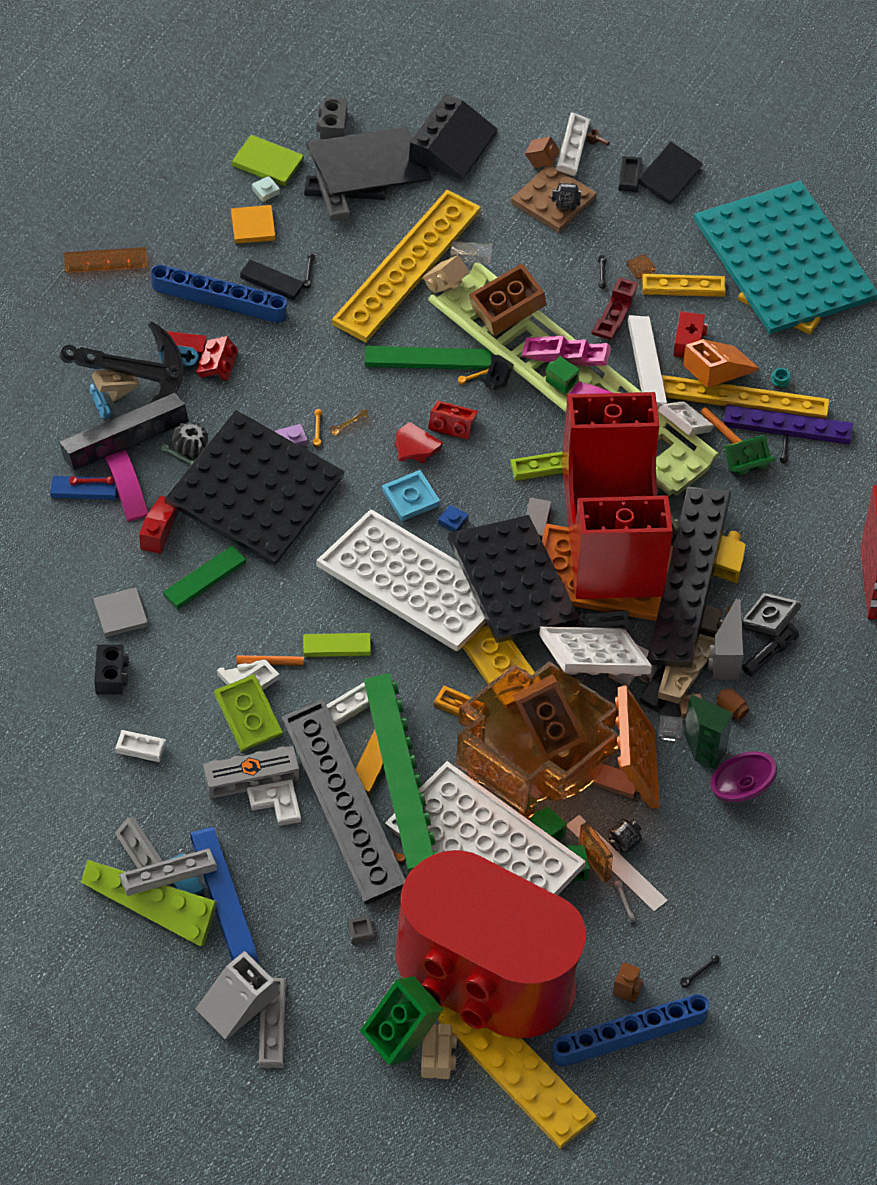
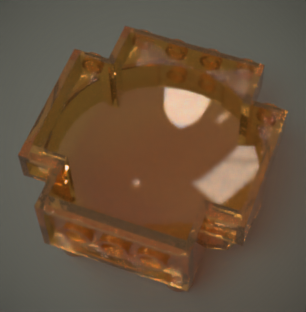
M550 661L532 676L526 670L514 664L459 707V723L466 728L458 733L456 765L466 771V775L478 784L483 783L516 806L517 812L530 821L535 813L537 803L545 800L559 802L582 793L595 782L602 771L604 760L617 750V737L619 734L611 728L617 724L616 717L619 710L614 703L609 702L596 691L591 690ZM553 674L586 741L545 761L512 694Z

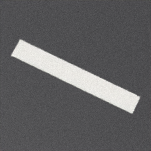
M580 815L567 824V827L653 911L668 901Z

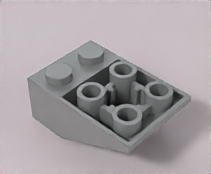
M244 951L225 967L196 1007V1011L227 1040L273 1001L280 992L275 980Z

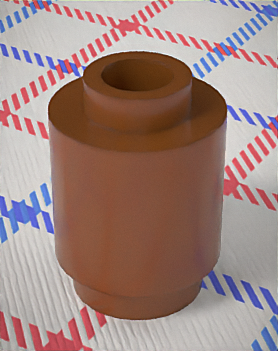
M732 688L728 690L723 689L716 697L718 699L716 705L732 712V719L737 721L743 719L750 710L747 706L748 703Z

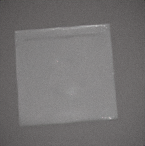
M453 241L450 258L458 255L466 263L490 264L493 244Z

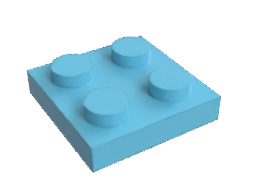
M421 470L382 485V492L401 521L440 506L438 496Z

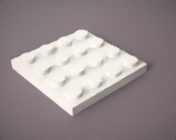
M540 626V637L562 670L567 674L588 673L598 675L599 673H609L618 676L621 673L641 676L642 674L651 673L652 665L626 630L620 628Z

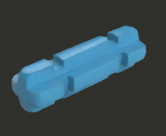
M92 383L89 391L93 396L92 398L98 411H100L101 418H111L112 410L108 406L109 403L104 392H99L96 384Z

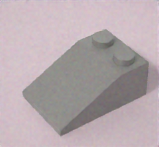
M740 599L734 601L715 635L714 645H710L708 671H712V680H739L743 659Z

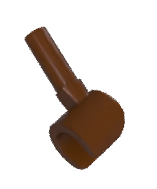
M597 129L592 130V135L587 133L586 140L589 144L600 142L606 146L610 145L609 141L599 136Z

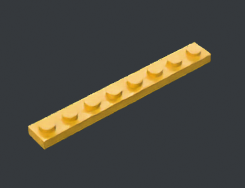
M661 375L666 398L720 406L732 405L827 419L829 399L721 383L707 388L699 380Z

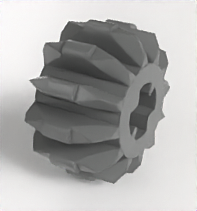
M190 422L187 425L181 423L173 431L172 446L175 447L176 452H182L183 456L186 454L191 458L194 454L199 456L208 445V433L205 432V427H198V423L195 425H191Z

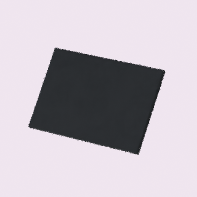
M407 127L306 142L312 159L331 196L432 180V176L426 166L409 160V145L412 137Z

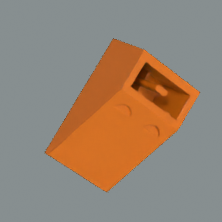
M702 339L687 344L685 347L683 366L707 388L759 371V367L733 345Z

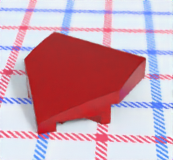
M409 422L397 431L394 446L398 451V461L405 462L406 459H415L425 464L426 457H431L442 450L443 442Z

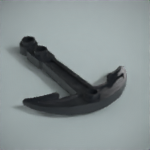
M152 321L148 326L155 337L158 351L162 352V363L105 354L102 351L84 347L77 349L73 345H65L60 351V358L64 363L70 364L74 362L77 366L97 370L105 369L158 382L160 384L158 392L155 393L149 403L173 393L176 394L183 379L184 367L180 350L172 337L162 327ZM66 350H71L73 355H68ZM87 355H93L94 359H89ZM170 371H174L177 376H172Z

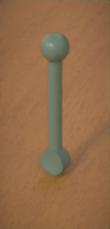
M167 444L161 446L162 453H170L190 465L195 461L169 449Z

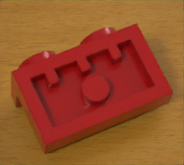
M437 401L430 412L428 429L467 440L470 437L471 427L477 419L478 411Z

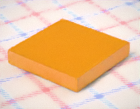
M272 205L231 208L235 244L275 241Z

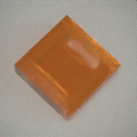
M645 254L627 261V267L637 279L642 278L643 274L655 272V265Z

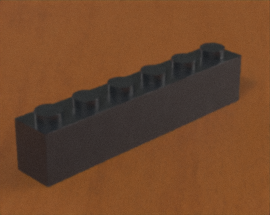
M175 393L60 441L63 458L75 471L106 456L178 427L181 423L189 422L186 406Z

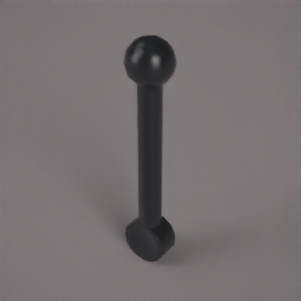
M314 253L307 255L306 280L303 281L304 288L306 289L311 287L310 275L312 261L315 259Z
M600 255L598 257V262L600 263V282L598 286L600 289L606 288V282H604L606 256Z
M786 433L784 434L782 456H780L781 463L788 461L786 456L788 434Z
M712 955L710 961L690 976L682 977L680 985L688 987L692 979L712 964H717L720 961L719 956Z

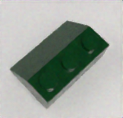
M691 694L684 735L694 760L704 767L716 770L728 747L733 713Z

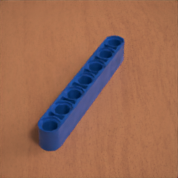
M156 265L151 269L152 288L157 292L272 322H283L287 318V301L281 295L165 265Z
M213 826L191 832L190 837L194 851L198 852L209 848L217 865L216 871L203 874L210 898L218 901L215 913L231 960L233 961L245 951L259 964L257 952Z
M696 994L560 1036L553 1043L552 1060L558 1066H569L700 1025L707 1020L709 1000L704 995ZM698 1007L701 1008L702 1011H695L693 1008ZM676 1014L680 1018H673L671 1015ZM654 1021V1022H656V1023H658V1024H657V1025H651V1024H649L648 1022ZM631 1028L635 1032H628L626 1029ZM609 1035V1036H612L613 1038H612V1039H606V1038H604L603 1036ZM587 1042V1043H589V1044H591V1045H590V1046H583V1045H581V1043ZM564 1049L568 1052L563 1054L559 1050Z

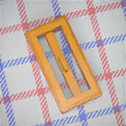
M444 685L434 701V707L474 724L476 717L480 714V710L484 708V703ZM444 694H446V695H448V696H450V697H453V698H455V699H457V700H453V699H451V698H448V697L444 696ZM463 702L466 703V704H468V705H471V706L475 707V709H473V708H471V707H469V706H467V705H464Z

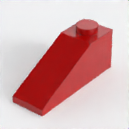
M164 496L159 497L145 517L139 533L140 549L162 554L178 513L177 509L165 503Z

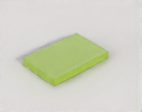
M250 135L232 160V166L262 178L270 176L275 183L286 186L304 161V155Z
M255 674L213 691L241 752L283 735L281 727Z

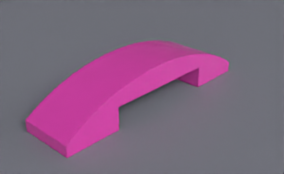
M124 449L106 456L105 460L109 472H111L127 522L146 517L148 512L126 450Z

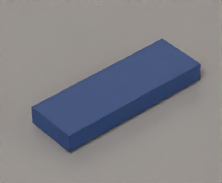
M52 476L51 498L116 500L117 488L115 482L111 485L107 483H77V485L72 486L69 484V478L72 476ZM77 477V479L106 478V477Z

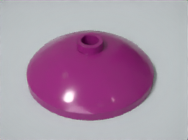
M751 751L735 755L723 762L715 770L710 782L711 789L717 798L727 802L738 803L754 799L763 794L772 785L777 775V765L774 759L764 752Z

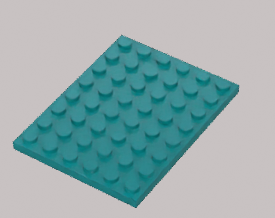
M801 180L694 214L693 220L740 291L746 297V300L769 335L797 326L802 322L813 321L817 317L822 318L877 300L876 288Z

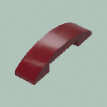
M621 277L618 278L612 290V297L602 317L598 319L592 335L608 340L614 339L630 309L638 287L637 282Z

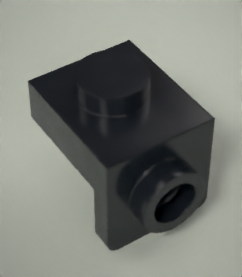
M494 355L487 374L480 375L479 380L485 383V386L489 389L495 390L506 387L514 364L500 355Z

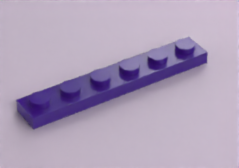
M726 405L724 424L730 428L779 435L786 433L788 436L849 445L853 426L851 422Z

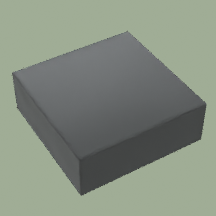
M370 915L347 920L352 944L375 940Z

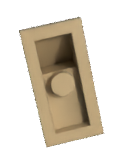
M97 370L92 375L99 392L108 391L112 401H117L140 384L135 376L110 370Z

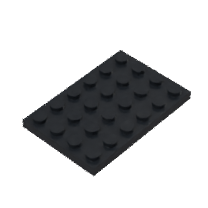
M529 515L448 534L447 539L496 643L539 633L540 626L564 627L578 623L579 616Z

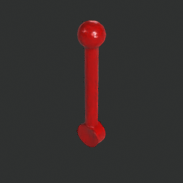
M72 476L69 478V484L72 486L77 485V483H107L111 485L114 483V478L108 476L107 478L77 479V477Z

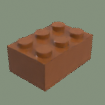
M522 263L469 294L473 310L493 336L547 305L545 292Z
M553 674L512 694L545 761L586 741Z

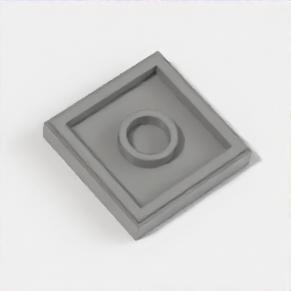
M136 587L93 598L105 637L148 627Z

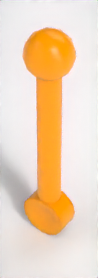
M489 369L466 377L459 376L458 383L464 385L470 379L487 374Z
M316 409L314 412L316 416V431L313 446L317 448L321 446V440L319 439L321 409Z

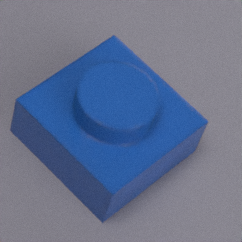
M449 505L438 519V524L452 532H457L468 520V514Z

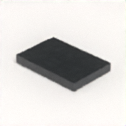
M670 141L639 177L637 183L670 205L702 168L703 163Z

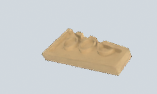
M699 634L692 667L666 666L657 698L680 703L708 662L710 645H714L715 638Z

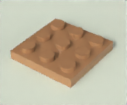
M550 165L541 170L511 198V204L557 233H560L596 199L597 193L566 173L556 170V167ZM558 184H576L578 190H581L580 206H577L573 211L557 209L556 202H552L553 189L557 190Z

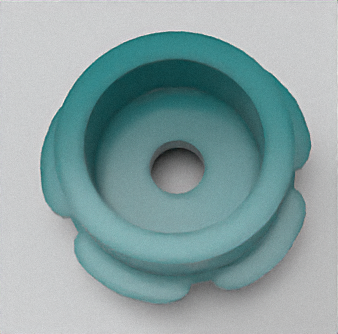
M777 368L771 374V382L775 386L786 387L791 382L790 372L785 368Z

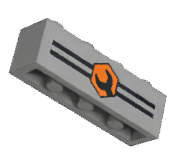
M293 746L278 747L275 750L258 751L246 756H234L231 759L214 760L203 764L204 778L210 799L247 792L248 787L291 779L293 782L299 781V767Z

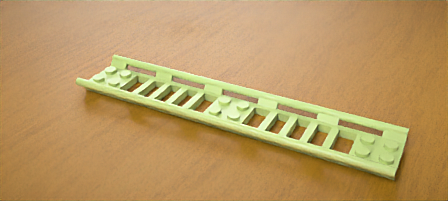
M476 262L470 273L461 279L463 281L461 285L455 289L451 288L438 297L434 294L429 297L428 301L493 354L500 355L514 364V371L566 412L567 394L564 395L548 384L546 376L542 377L535 371L544 362L531 359L525 363L520 359L525 341L512 351L505 346L526 330L532 334L531 337H550L530 321L531 316H534L557 336H564L566 340H576L539 310L519 321L518 324L498 339L491 336V332L486 325L481 328L473 321L479 316L472 308L469 294L486 285L488 281L491 282L498 277L479 262ZM574 365L580 369L579 382L597 386L613 393H620L621 387L629 393L641 392L608 365L596 366L605 373L603 378L588 366ZM658 411L660 425L658 441L662 438L671 447L656 458L657 486L670 496L673 493L677 496L709 470L719 453L698 436L686 434ZM667 423L697 447L696 450L693 451L665 428Z

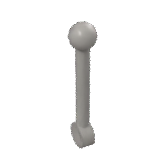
M617 880L614 882V887L618 889L628 915L629 923H634V915L630 910L622 889L623 883Z

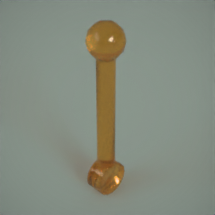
M362 409L358 415L339 426H332L330 428L331 434L336 435L343 427L361 417H367L369 414L368 410Z

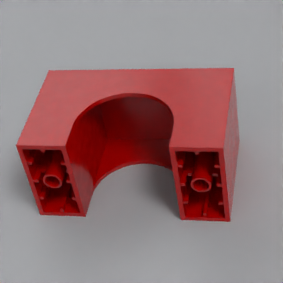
M655 392L567 394L562 470L575 599L664 597L672 539V523L668 496H657L656 456L660 425Z

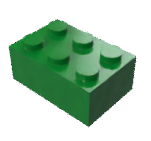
M415 976L396 979L360 1032L388 1065L407 1062L444 1010Z

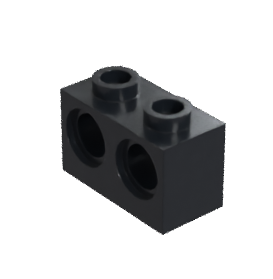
M97 645L94 677L96 694L123 695V686L128 684V673L124 672V668L129 667V654H125L124 645Z

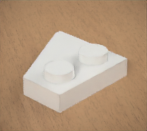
M266 660L255 661L252 664H239L234 669L224 670L223 667L217 670V675L226 685L255 674L262 690L279 680V673Z

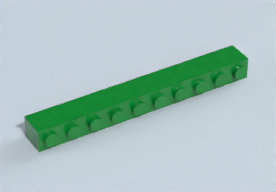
M390 673L363 680L404 855L410 873L421 861L437 854L438 851L432 850V845H436L433 831L428 832L427 829L431 822L429 813L423 812L422 808L427 806L424 793L418 792V788L422 787L419 773L414 774L413 769L417 768L415 756L409 754V750L413 749L410 736L405 737L404 731H408L406 718L400 717V713L404 712L401 699L396 700L395 696L400 694L397 681H392Z

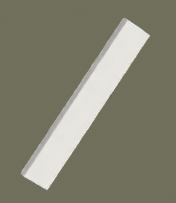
M629 315L628 325L641 391L655 392L657 408H660L662 404H667L650 318Z

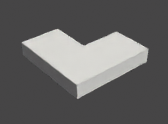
M292 779L247 788L251 811L274 807L278 826L301 822Z

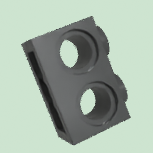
M323 98V106L319 105L318 117H321V120H317L316 131L320 132V140L345 136L348 113L347 99Z

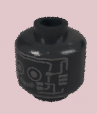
M560 183L557 186V190L553 189L552 202H556L557 209L573 211L577 206H580L581 190H578L576 184Z
M620 819L609 829L607 841L618 853H629L641 842L642 836L640 831L642 828L633 819L631 821Z

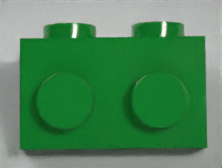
M765 435L724 446L729 471L737 472V475L750 472L749 469L757 467V469L767 468L770 466L769 463L775 462V457L770 455Z

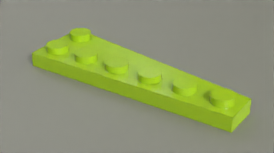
M87 860L81 883L199 946L205 945L218 901L169 885L127 896L120 880V874L125 871Z

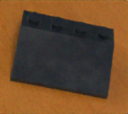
M445 94L410 141L409 160L463 180L498 129L463 100Z

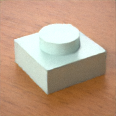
M270 176L252 184V190L262 202L280 194V188Z

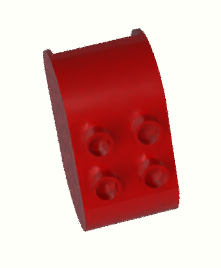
M462 850L444 851L421 861L405 879L401 891L395 960L403 978L415 976L440 1006L444 1005L459 1013L462 1020L470 1027L475 1029H483L485 1027L506 1037L529 1038L553 1030L565 1020L571 1011L576 996V967L585 947L586 929L578 910L565 899L475 853Z

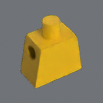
M730 531L727 537L722 535L713 575L738 584L746 544L740 541L741 535L737 531Z

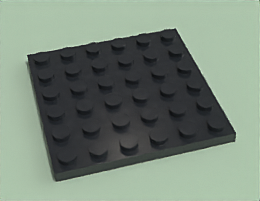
M235 410L165 497V503L275 566L343 478L345 471Z

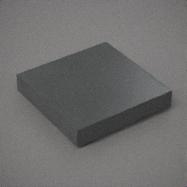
M763 593L741 620L742 627L779 636L802 606L800 601Z

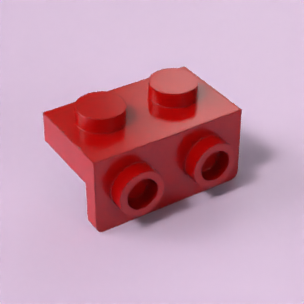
M228 336L207 340L196 371L200 377L218 374L223 381H228L238 352V348Z

